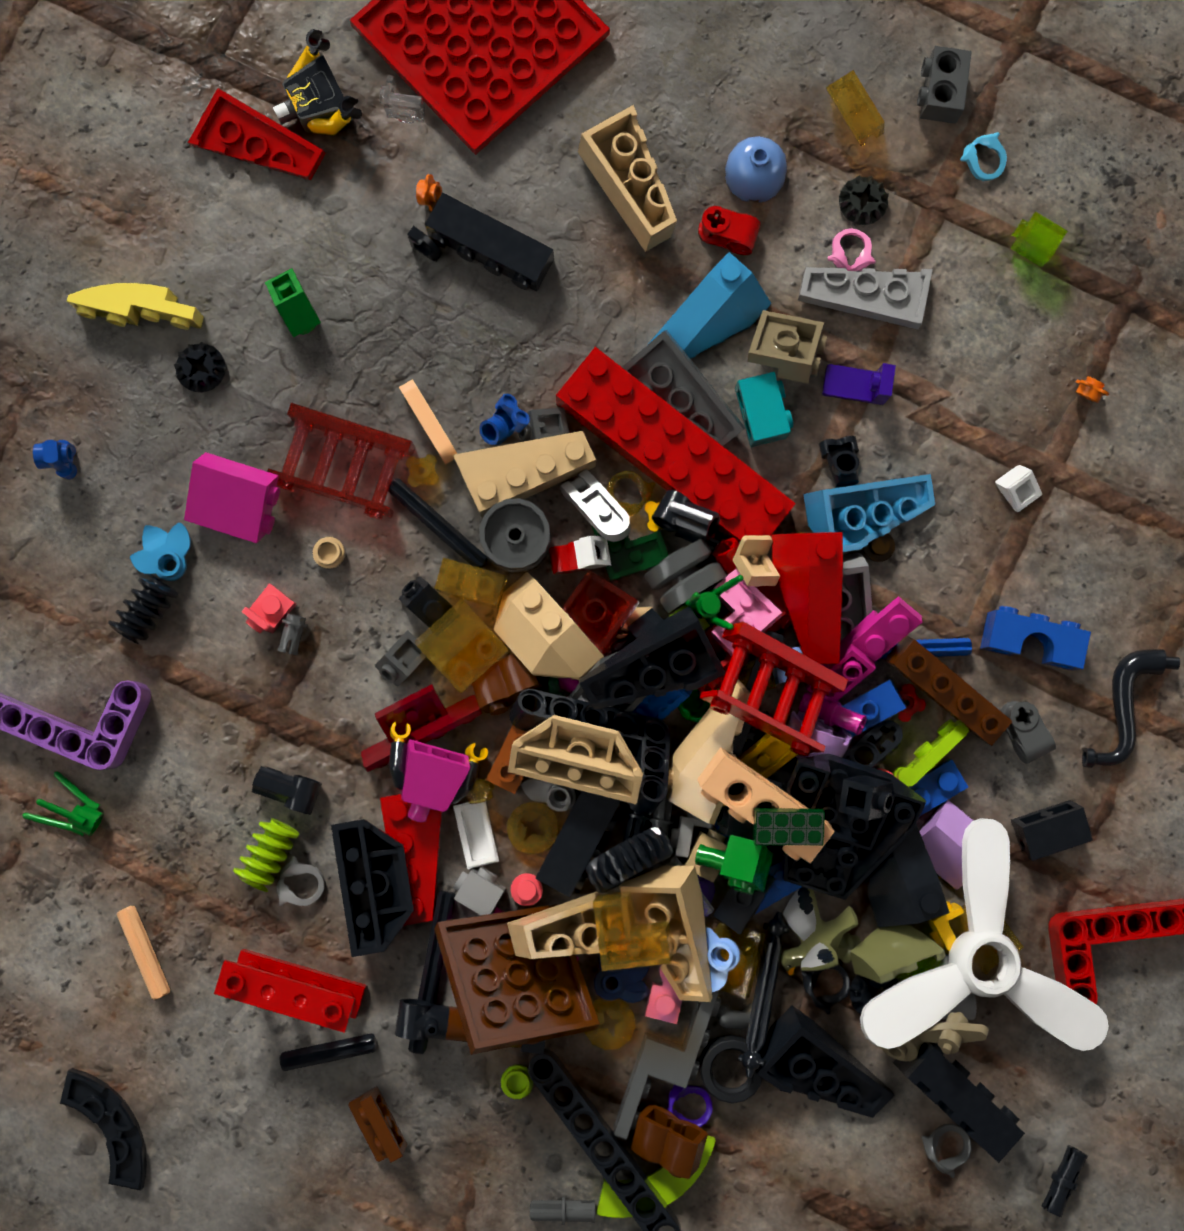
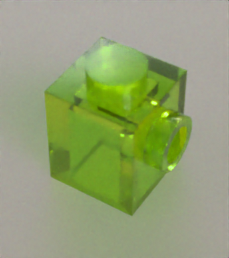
M1035 211L1028 221L1022 218L1013 231L1012 236L1016 237L1010 249L1038 266L1043 267L1053 256L1068 231Z

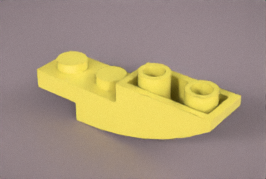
M116 283L83 289L67 297V302L76 309L78 315L89 319H95L96 315L105 317L107 322L121 327H125L126 323L138 326L139 319L142 317L152 322H159L160 319L171 321V325L184 330H189L190 326L201 329L204 316L196 307L176 303L177 297L169 288L150 284Z

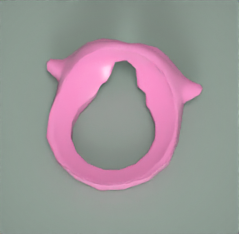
M853 228L845 229L833 238L832 255L828 256L827 259L832 261L837 268H846L847 271H862L863 268L876 263L871 256V240L860 230ZM848 235L857 236L864 242V249L852 266L848 265L847 257L840 244V240Z

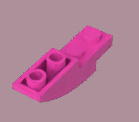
M899 596L879 613L873 610L840 642V664H822L848 679L844 692L830 693L829 696H825L824 700L829 702L838 701L876 669L875 662L923 622L922 615ZM807 684L806 689L809 692L813 693V691L810 689L811 686Z

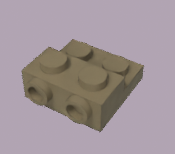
M763 310L748 353L747 362L779 368L778 378L808 384L810 377H817L821 358L816 357L817 354L823 355L828 336L822 335L824 322Z

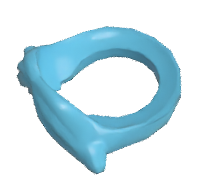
M999 132L980 136L971 144L966 145L963 150V156L960 161L967 163L971 173L978 180L991 181L998 178L1005 169L1007 154L998 140ZM975 145L987 146L998 153L1000 165L995 173L986 174L980 169Z

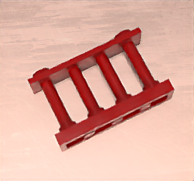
M745 622L733 624V630L725 629L722 638L733 643L734 651L720 690L701 692L699 698L710 703V709L725 715L731 714L790 745V750L796 754L809 756V753L824 752L826 746L811 739L825 696H829L830 693L844 692L848 679ZM747 653H752L759 657L761 665L747 704L732 697L746 655ZM773 668H779L785 671L787 679L772 718L760 712L759 708ZM805 682L811 686L810 689L813 693L798 732L785 725L799 683Z
M242 949L237 963L224 960L214 994L345 1033L349 1019H356L358 1017L367 985Z

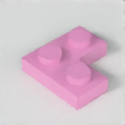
M735 569L713 589L720 587L741 574ZM744 580L719 596L721 603L732 613L725 619V621L731 624L745 622L764 633L782 615V612L755 586H747ZM717 626L711 631V637L732 657L734 651L733 643L722 638L725 628Z

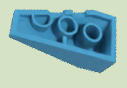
M728 252L651 341L664 330H667L688 357L692 359L704 350L724 342L730 336L750 328L761 316L762 311H766L772 303L754 274Z
M931 474L803 494L810 529L813 533L842 532L843 552L862 549L869 542L879 536H884L901 523L907 522L935 506Z

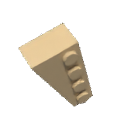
M634 105L582 133L578 153L646 252L671 237L677 219L665 187L661 184L658 177L655 160L650 156L646 145L647 139L643 129H640Z
M619 886L605 893L594 892L507 923L515 956L529 959L648 949L644 943L646 936L638 923L633 924L627 915Z

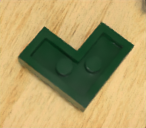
M591 525L594 536L602 537ZM661 531L631 541L629 536L615 542L607 540L611 565L605 566L610 582L657 566L660 561L669 556Z

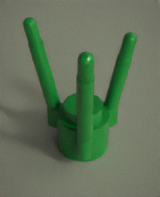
M738 575L720 587L711 590V592L700 594L695 592L685 602L686 606H691L697 618L706 619L709 625L715 624L722 628L733 630V624L717 618L721 608L719 596L743 581V576Z
M54 772V777L85 805L83 807L77 805L70 812L55 804L38 799L36 801L37 805L68 818L69 823L26 812L23 813V818L72 831L82 837L85 834L92 836L104 816V813L98 811L101 805L89 799L60 772Z

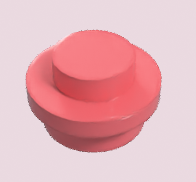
M523 873L512 882L511 895L519 905L532 906L542 897V882L535 879L536 876L534 874Z

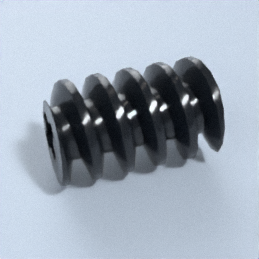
M149 574L150 580L138 579L143 587L142 591L131 589V593L136 598L135 601L124 599L123 603L129 610L127 612L116 610L115 613L121 621L109 620L108 622L116 632L136 644H139L136 639L147 640L149 638L143 628L150 630L156 628V624L151 617L156 619L163 618V613L158 607L170 608L171 604L166 596L177 598L178 593L173 588Z

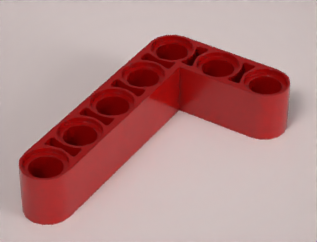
M1184 899L1055 914L1050 919L1048 925L1055 980L1074 991L1081 988L1082 996L1097 1004L1098 995L1091 945L1184 934ZM1164 911H1166L1168 914V921L1165 925L1162 926L1160 923V916ZM1135 915L1137 919L1136 925L1133 929H1129L1128 919ZM1103 918L1105 927L1102 932L1097 933L1095 925L1099 919ZM1072 922L1073 931L1071 935L1065 937L1063 928L1066 923ZM1076 954L1078 963L1075 968L1069 970L1068 960L1072 955Z

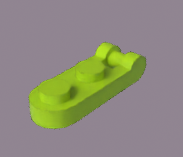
M951 719L948 720L937 730L939 736L932 743H929V741L923 743L914 752L916 758L906 767L895 768L892 774L908 787L915 785L967 735L969 729L960 720L953 722Z

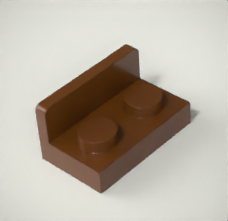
M376 1086L351 1100L348 1106L375 1159L380 1162L388 1158L390 1163L403 1157L408 1144L379 1088Z

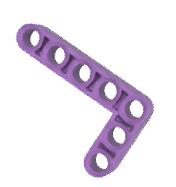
M127 680L118 683L111 693L94 732L0 693V730L97 770L115 769L122 764L150 703L151 692L148 686L141 682ZM134 687L137 691V699L134 703L130 704L126 695L128 690ZM18 710L21 713L22 719L19 725L16 726L13 722V715ZM118 717L122 718L124 722V728L119 734L115 732L113 727L114 721ZM45 723H49L51 726V734L48 738H45L42 734V727ZM75 735H78L81 740V745L77 751L73 750L71 746V740ZM104 747H107L111 754L106 764L100 758V753Z

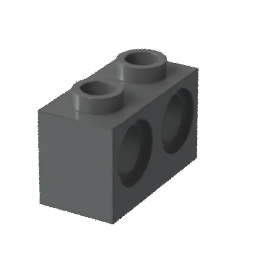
M935 46L930 57L924 58L921 77H925L924 87H920L917 98V106H921L920 119L957 123L965 108L972 51ZM939 67L946 68L950 73L941 71ZM935 96L944 98L946 102L938 101Z

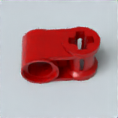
M711 206L702 215V220L698 226V234L701 240L707 244L728 249L739 255H751L761 222L756 217L748 214L737 213L721 206ZM711 222L717 224L716 228L711 227Z

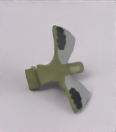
M805 887L799 888L789 900L783 912L789 928L801 941L799 947L782 952L781 963L788 975H793L794 969L797 966H801L802 971H819L837 966L839 964L838 958L845 963L852 962L850 951L861 942L859 936L846 933L858 925L854 910L848 906L838 917L825 922L820 918L814 891Z

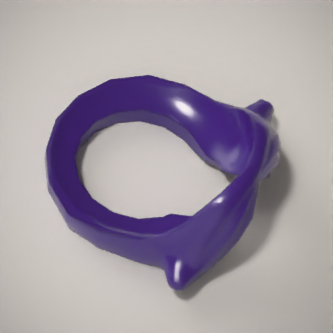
M674 1084L669 1093L668 1111L678 1119L689 1121L699 1127L705 1125L710 1119L713 1111L712 1100L709 1093L702 1087L687 1085V1088H683ZM690 1093H696L704 1098L706 1110L700 1118L691 1120L673 1109L674 1102Z

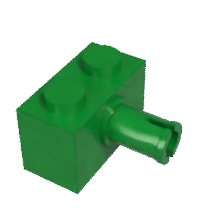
M730 835L726 851L700 844L696 853L695 864L720 870V875L728 880V886L734 887L735 891L753 895L754 890L764 892L773 853L765 845H755L753 840Z

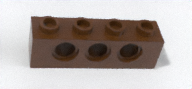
M904 637L884 659L952 717L963 722L976 737L990 746L998 740L1013 722L913 638Z

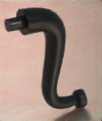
M1163 649L1138 650L1123 657L1118 663L1112 678L1113 704L1119 733L1118 746L1109 753H1096L1093 748H1085L1082 753L1083 767L1092 768L1094 765L1113 766L1128 759L1135 747L1136 741L1134 712L1135 680L1142 674L1162 675L1165 669L1178 670L1180 667L1179 657L1166 656Z

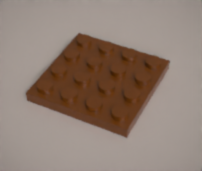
M558 904L437 922L434 930L471 1055L593 1031L600 1025L576 955L538 959L515 956L507 923L557 906Z

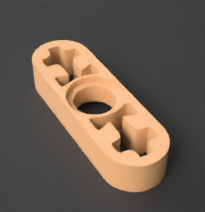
M413 379L400 386L399 389L445 465L453 461V455L457 454Z

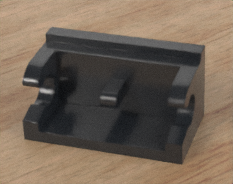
M1072 800L1011 819L1021 851L1026 850L1031 861L1093 841L1084 807Z

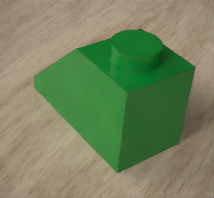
M293 268L265 282L276 309L293 337L299 334H308L315 329L316 325L321 323Z

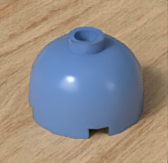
M761 136L748 137L737 143L728 156L725 168L726 184L731 192L741 200L749 202L750 199L765 202L776 196L783 187L787 173L786 155L781 147L769 138Z

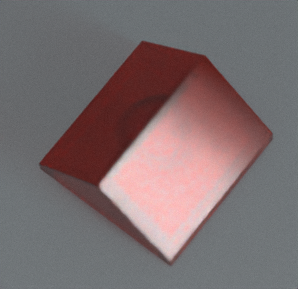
M588 570L562 609L596 648L604 654L640 602Z

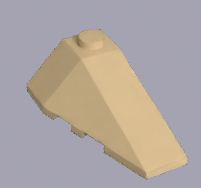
M738 679L732 697L747 704L750 692ZM710 708L707 710L669 759L668 792L666 796L669 802L708 824H715L723 803L719 801L715 805L707 800L700 793L702 789L697 779L720 747L736 757L733 754L734 736L741 734L744 721L731 714H721Z

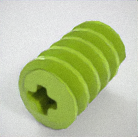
M271 818L270 823L262 821L258 823L265 831L264 834H252L258 845L247 844L246 849L252 856H240L239 860L245 865V868L233 869V872L244 883L264 892H268L265 885H271L275 881L271 873H278L281 870L280 865L276 861L284 862L287 859V854L282 849L291 850L294 845L289 838H298L300 835L291 826L274 818Z

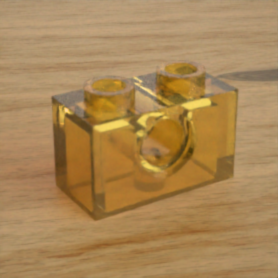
M443 558L434 589L438 593L499 610L507 577L500 573Z

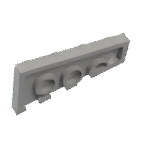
M806 267L798 301L919 330L923 321L933 269H922L920 272H907V269H893L892 272L875 271V268H863L862 271H847L846 268Z

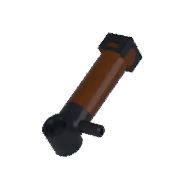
M419 999L400 1000L395 1029L396 1036L410 1040L433 1038L467 1042L457 1007L435 1005ZM546 1040L513 1047L519 1048L521 1052L544 1054Z

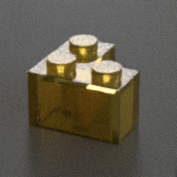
M631 891L603 894L595 898L593 908L602 971L671 963L674 954L669 921L635 925Z

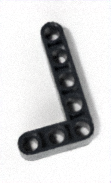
M526 689L519 694L509 717L511 723L520 730L530 731L553 715L585 723L588 722L617 731L621 730L622 738L643 772L637 804L629 803L631 809L638 815L648 816L665 799L668 792L670 729L663 720L612 707L594 709L590 702L535 689Z

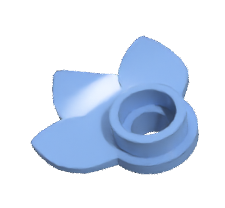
M706 927L712 992H715L726 984L729 971L738 965L740 951L734 941L728 938H719L711 928ZM721 949L728 951V960L722 958Z

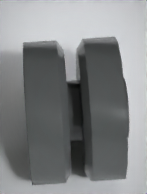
M521 498L505 499L494 504L484 515L479 528L480 543L488 560L498 569L511 574L526 573L537 568L547 557L551 546L550 526L544 512L534 503ZM512 532H515L517 535L521 534V538L516 541L511 540L510 534Z
M700 539L687 547H682L673 552L644 575L652 590H660L671 583L673 584V587L663 593L659 600L667 614L683 606L695 592L699 594L707 592L727 577L719 563H711L699 570L698 566L707 561L712 553L704 539Z

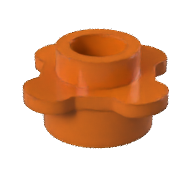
M427 174L425 180L421 179L417 183L416 199L419 205L429 206V210L432 212L442 194V187L439 182L434 180L432 174Z
M1087 377L1085 381L1076 380L1079 386L1075 393L1090 401L1099 403L1102 396L1109 395V392L1103 390L1105 384L1094 378Z

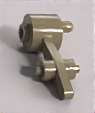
M953 1012L948 1014L946 1022L936 1023L899 1047L890 1049L880 1048L890 1057L900 1061L915 1060L924 1042L938 1043L943 1053L955 1054L959 1051L961 1043L986 1040L989 1029L982 1024L969 1023L961 1012Z

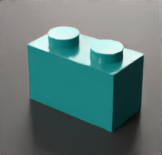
M775 371L738 380L734 389L750 448L787 439L791 433L790 429L793 428V418L790 410H785L782 399L785 398V389L782 380H777Z

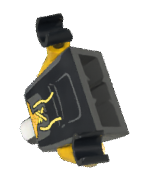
M311 29L306 35L308 46H306L288 74L287 79L282 83L289 100L274 106L273 109L281 125L299 118L306 133L335 135L350 121L360 119L362 111L354 107L359 102L358 99L351 96H343L324 55L320 56L319 51L324 52L330 48L329 40L324 38L319 40L322 31Z

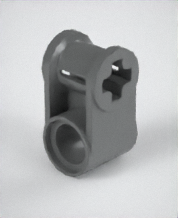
M1010 701L1003 705L1000 711L1013 721L1006 731L1012 741L1016 754L1023 763L1028 764L1056 749L1052 735L1045 727L1037 708L1033 704ZM1018 710H1022L1023 714L1019 716L1020 721H1016L1015 718L1019 715Z

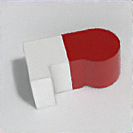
M587 536L579 538L577 541L569 542L566 545L549 548L554 575L611 565L608 542L600 536ZM595 545L600 549L599 559H597Z

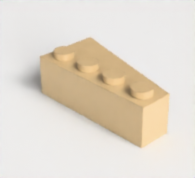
M583 431L453 455L482 518L496 503L505 499L521 498L524 500L577 476V474L585 469L590 470L596 467V458Z

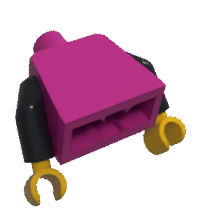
M396 722L392 724L390 736L395 741L391 743L389 769L394 786L401 790V799L412 803L408 812L410 819L417 822H426L430 808L444 812L449 808L450 804H456L473 790L480 770L478 763L488 756L486 747L482 748L480 756L476 757L473 753L476 743L467 746L465 755L411 739L406 744L404 740L410 734V725L406 724V734L398 735L395 732Z

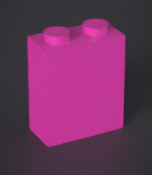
M205 452L192 463L184 520L258 543L265 534L269 535L274 526L275 517L271 516L272 508L276 505L280 494V488L276 487L278 475Z

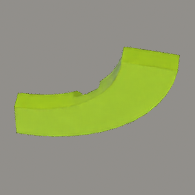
M707 1135L699 1168L690 1179L674 1177L662 1166L655 1172L647 1175V1178L668 1205L682 1196L699 1178L712 1154L716 1141L715 1137ZM604 1179L596 1215L612 1218L632 1217ZM633 1179L618 1181L623 1184L630 1183ZM643 1197L639 1199L636 1205L642 1211H649L654 1207L655 1203L651 1198Z

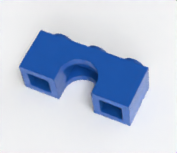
M999 606V610L987 613L980 649L1008 656L1021 654L1025 638L1031 635L1042 643L1044 652L1041 664L1071 671L1084 669L1091 631L1080 629L1081 624L1071 621H1061V624L1049 622V616L1031 613L1030 617L1019 615L1018 609L1007 606Z

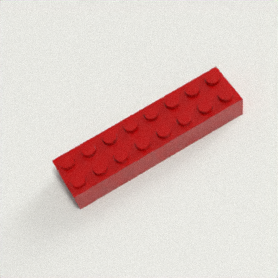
M594 347L556 394V405L560 408H565V412L663 489L680 492L693 504L719 513L721 519L718 532L727 539L733 537L740 543L745 535L771 536L796 504L597 347Z

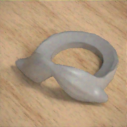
M293 856L291 861L280 872V879L276 886L279 905L283 906L288 902L298 906H309L315 903L324 891L325 881L323 874L317 867L298 863L297 858ZM310 873L318 880L317 892L310 898L301 899L284 884V878Z

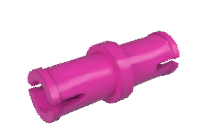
M807 692L804 694L799 706L800 712L806 713L812 696L811 693ZM824 700L818 718L824 720V724L828 726L837 725L854 732L856 735L862 733L867 721L866 715H861L841 707L840 702Z

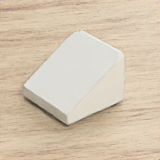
M1021 465L1014 467L995 481L1000 492L1016 512H1020L1043 495L1033 471Z

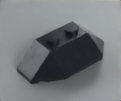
M365 819L332 824L331 830L351 957L384 952L414 911L404 845Z

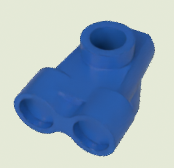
M503 394L495 404V409L497 410L493 416L480 424V434L486 443L501 445L514 432H521L530 422V417L525 411L518 408L517 400L514 396Z
M46 440L43 443L34 444L33 459L38 469L54 468L58 476L67 480L73 479L76 476L77 467L73 464L76 448L73 444L66 440Z

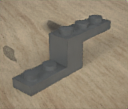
M718 991L712 992L711 1002H696L682 1045L645 1032L613 1125L615 1136L627 1140L629 1131H635L638 1117L641 1111L637 1110L640 1099L647 1098L652 1079H649L648 1075L683 1088H687L689 1079L695 1080L700 1061L696 1060L699 1049H705L710 1036V1029H707L710 1016L716 1017L720 1007L721 998L717 997Z

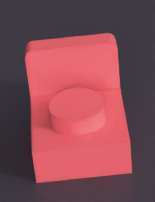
M269 583L250 608L245 607L242 613L248 617L245 622L260 634L263 630L273 634L282 623V619H285L287 613H290L296 606V603Z

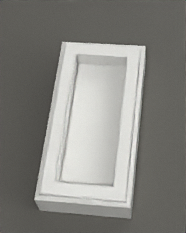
M486 799L454 805L453 808L467 869L499 862Z

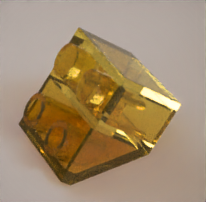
M463 598L415 640L417 647L460 693L465 691L509 651Z

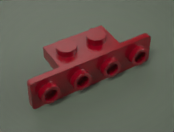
M433 684L376 712V720L387 739L361 752L365 770L370 772L375 768H382L389 763L391 743L395 741L390 736V729L394 722H396L395 732L398 735L406 734L407 723L411 727L410 734L404 740V743L408 744L409 739L426 743L432 739L443 737L448 731L461 724H468L481 715L482 710L479 708L476 696L471 695L446 708Z

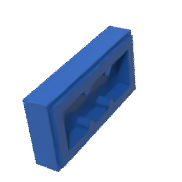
M891 679L841 706L867 716L863 731L907 708ZM846 730L852 737L856 735L854 732Z
M685 689L666 692L664 696H646L634 709L633 713L663 720L684 702L693 690L685 691Z

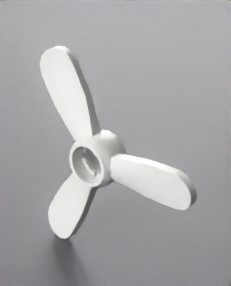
M980 818L972 821L965 829L962 839V883L969 931L962 933L954 941L949 951L948 964L909 977L874 997L864 1006L860 1016L861 1030L873 1045L886 1049L903 1045L935 1025L970 993L989 998L1005 995L1033 1023L1074 1049L1081 1051L1091 1050L1099 1046L1105 1039L1109 1025L1107 1015L1103 1010L1064 984L1021 967V958L1017 947L1007 936L1003 935L1009 891L1010 841L1006 829L996 820ZM982 945L993 946L999 956L998 969L995 975L988 981L978 980L972 971V958L976 950Z

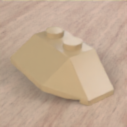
M528 572L503 592L494 631L532 675L580 680L588 674L600 659L604 658L603 654L577 624Z
M556 715L551 716L513 742L508 772L632 804H637L643 778V772L619 731Z

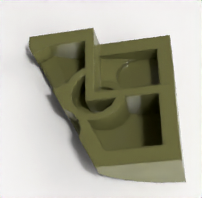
M910 925L878 927L850 951L854 973L880 984L894 979L899 974L917 970V962L934 957L938 962L945 958V951L942 947Z

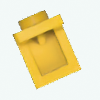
M946 901L950 913L927 921L933 932L929 933L930 939L942 947L945 953L949 955L956 937L948 921L963 914L964 910L955 902L950 904L949 901Z

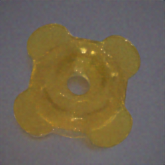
M428 454L425 458L411 456L407 459L406 466L409 468L410 476L408 477V483L410 486L418 487L419 485L437 484L439 476L436 474L435 465L437 464V459L435 456ZM424 468L425 473L421 474L419 470Z
M477 779L473 790L465 796L468 798V803L477 804L494 798L492 790H494L495 785L487 782L486 779Z

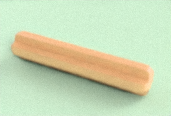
M129 906L117 912L118 920L150 996L153 1000L159 999L170 992V988L135 906Z

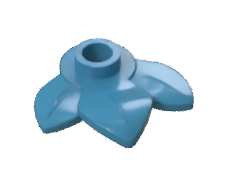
M177 523L167 533L158 527L146 525L142 535L144 550L135 552L130 556L132 564L141 573L157 574L166 581L178 580L186 571L187 562L185 556L191 547V538L187 528L182 523ZM174 560L176 562L175 569L168 571L167 563Z

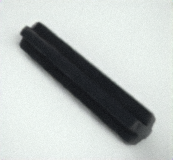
M372 1033L285 1051L281 1053L279 1062L282 1071L294 1070L374 1053L377 1049L375 1035Z

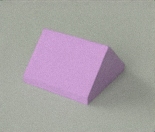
M947 800L939 806L921 828L920 834L936 874L955 890H958L963 886L962 839L965 829L973 820L951 801Z

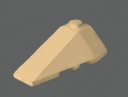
M665 865L623 882L619 887L627 915L633 924L638 923L646 936L644 943L649 950L654 949L662 962L660 969L678 998L684 1001L711 1002L712 988L707 957L708 947L703 897L695 866Z

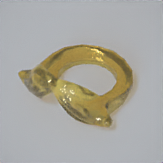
M625 470L615 474L610 479L607 485V492L631 517L641 511L644 503L651 499L656 483H648L634 471ZM623 478L633 480L643 500L639 504L620 502L613 493L615 483Z

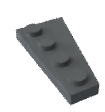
M667 330L659 334L622 367L722 446L726 445L745 429V426Z

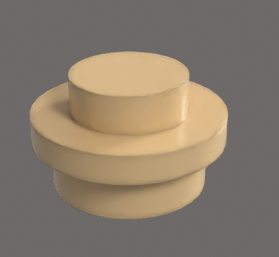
M325 537L315 544L313 558L319 566L333 569L343 562L345 548L336 538Z

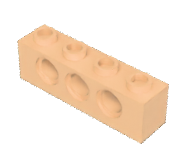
M720 747L697 779L702 789L700 793L707 800L715 805L719 801L729 807L728 813L743 824L748 820L754 825V808L762 802H770V808L809 809L722 747ZM734 783L744 784L743 791L738 795H730L728 793L730 786ZM826 820L824 821L823 846L835 832ZM784 845L782 850L796 861L801 857L811 864L823 846Z

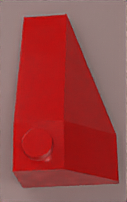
M843 533L772 534V563L780 575L778 584L794 626L793 628L802 654L819 664H840Z

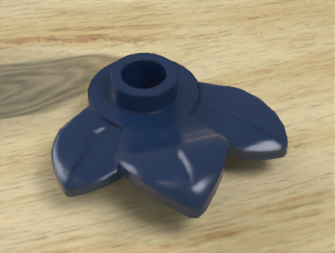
M625 951L600 953L598 958L600 971L594 978V989L600 998L607 1001L620 998L628 1003H636L650 994L648 986L642 981L650 969L651 957L649 954L644 952H630L626 954ZM609 977L613 978L616 982L613 990H609L606 987V980Z

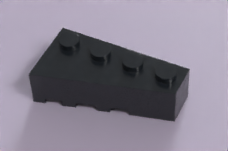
M924 1042L921 1045L917 1058L913 1061L894 1060V1065L914 1085L937 1104L958 1126L964 1129L998 1163L1025 1134L1016 1125L1020 1119L1005 1105L999 1109L992 1102L996 1096L981 1082L975 1086L967 1078L971 1073L956 1059L953 1063H950L943 1056L944 1053L938 1046V1043Z

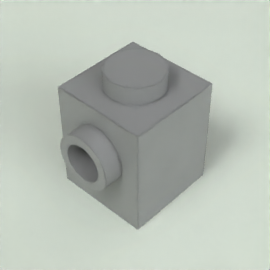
M480 867L479 871L472 868L469 874L463 871L455 883L453 889L458 892L454 900L479 915H488L493 911L506 887L496 882L497 876L486 868Z

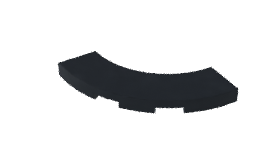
M74 1068L69 1069L60 1104L78 1110L93 1123H96L102 1130L107 1140L106 1146L110 1160L108 1184L141 1191L145 1184L147 1159L143 1134L135 1115L125 1100L107 1083L84 1071Z

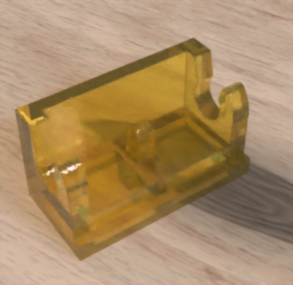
M854 70L826 87L828 94L860 146L865 145L866 139L874 135L877 138L884 134L885 122Z

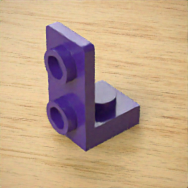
M883 363L877 371L828 364L825 369L822 394L828 397L884 405L892 396L896 365Z

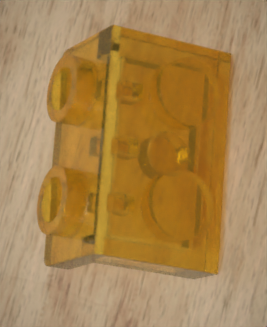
M719 923L718 927L713 931L719 938H728L734 941L740 951L738 965L729 971L727 982L720 990L745 999L750 998L765 933L746 928L743 934H738L726 924ZM721 949L722 958L728 960V951Z

